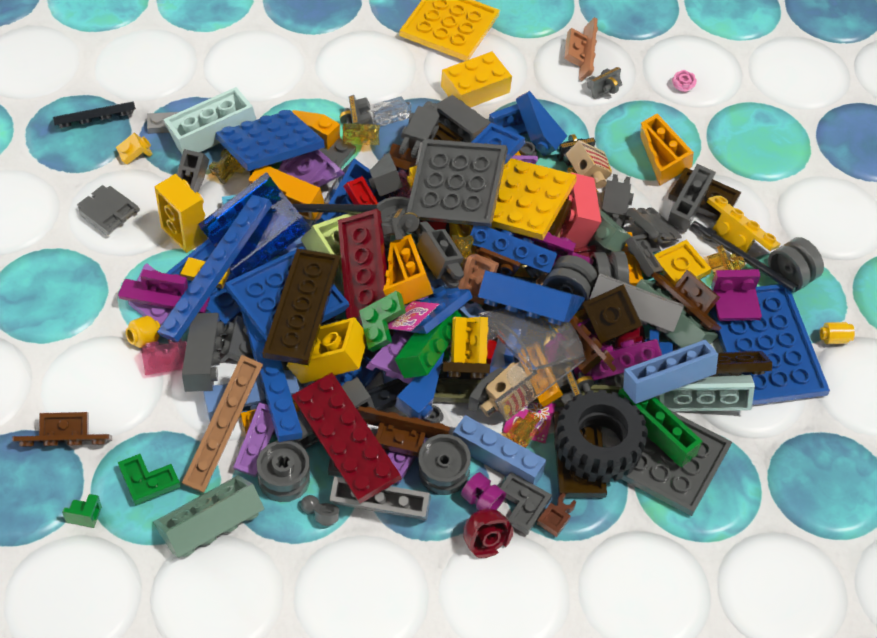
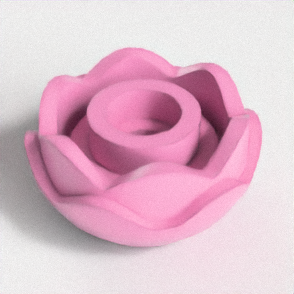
M681 70L675 73L672 82L677 90L687 92L695 87L697 79L693 73Z

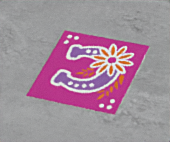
M412 301L405 308L406 313L392 320L388 324V329L412 331L439 304Z
M529 403L507 417L503 432L545 444L556 403H550L545 407L540 403Z

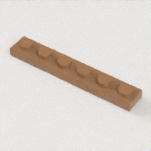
M241 355L182 481V485L205 493L263 367L262 363Z

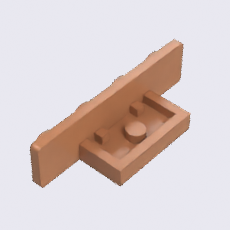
M595 17L584 27L583 34L573 28L567 32L564 59L580 67V81H583L587 76L590 77L594 71L593 63L596 55V33L598 31V19Z

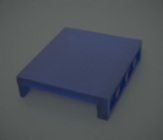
M267 172L198 224L216 248L252 195L270 200L272 206L230 266L231 271L236 277L268 263L311 229L303 216L300 215Z

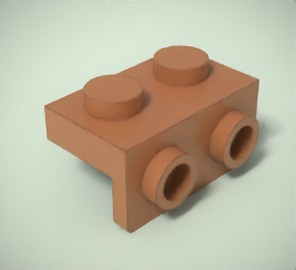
M478 254L466 257L461 267L464 276L459 280L458 288L470 290L473 296L470 300L485 305L484 299L478 297L485 270L496 273L499 263Z

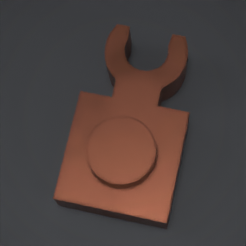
M564 493L559 496L557 506L550 503L537 520V525L555 537L560 534L569 522L571 515L568 513H571L576 505L575 500L569 505L564 504L563 501L566 496Z

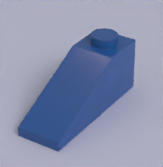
M530 91L518 96L516 102L531 142L543 156L556 151L567 137V134Z
M444 352L427 376L415 377L397 396L395 407L407 417H417L420 419L423 417L426 419L433 411L432 403Z

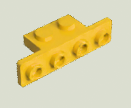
M722 196L708 198L707 203L721 213L713 227V230L717 231V235L748 253L755 240L769 251L779 248L781 244L776 241L774 235L763 231L757 222L749 220L740 209L728 204L726 198Z

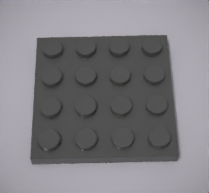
M424 139L406 213L416 214L421 221L491 227L508 151L507 146Z
M671 411L703 441L698 454L681 468L647 436L640 462L629 475L625 476L623 474L622 480L693 516L731 447L732 441Z

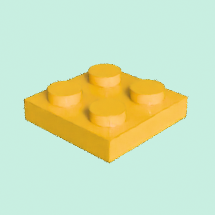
M687 239L654 255L663 268L661 273L673 285H676L686 270L691 271L699 279L709 275L712 270Z

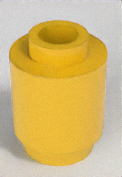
M847 322L824 323L823 327L820 328V339L825 344H847L849 341H853L855 337L854 326Z

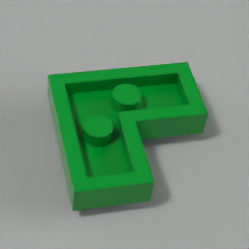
M394 291L359 311L368 350L375 352L392 343L387 323L406 313L402 294L398 291Z
M141 454L118 462L119 469L135 505L181 487L172 464L148 472Z

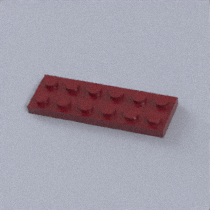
M378 209L338 220L344 296L349 302V307L346 309V318L355 317L362 327L359 311L385 297L383 288L387 280L385 276L387 267L381 211ZM389 329L390 336H393V329Z
M332 372L291 395L359 504L402 479L400 473Z

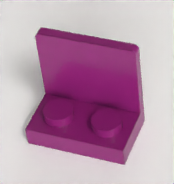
M759 269L716 270L711 289L721 297L715 304L719 321L761 320L762 314L756 293V287L761 277Z

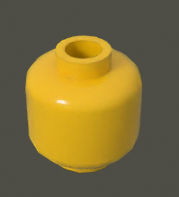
M143 316L129 322L128 328H126V337L130 344L142 348L158 341L159 333L157 331L161 326L152 317Z

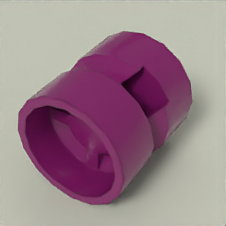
M478 472L466 483L462 489L461 497L472 505L476 504L477 510L485 508L497 510L503 503L506 492L495 484L491 486V480L481 472Z

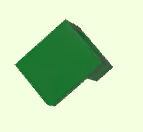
M89 494L86 502L73 500L70 508H64L62 511L65 522L94 528L102 508L99 496Z

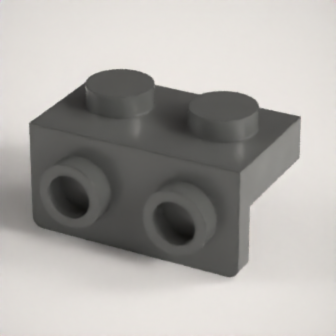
M237 316L231 322L228 321L224 327L225 338L222 341V350H219L221 362H225L228 358L239 361L241 355L254 360L243 318Z

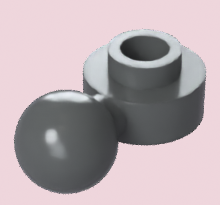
M307 495L301 500L300 506L302 511L306 514L315 513L314 518L321 525L330 526L338 521L339 508L336 505L330 503L320 504L318 498L313 495Z

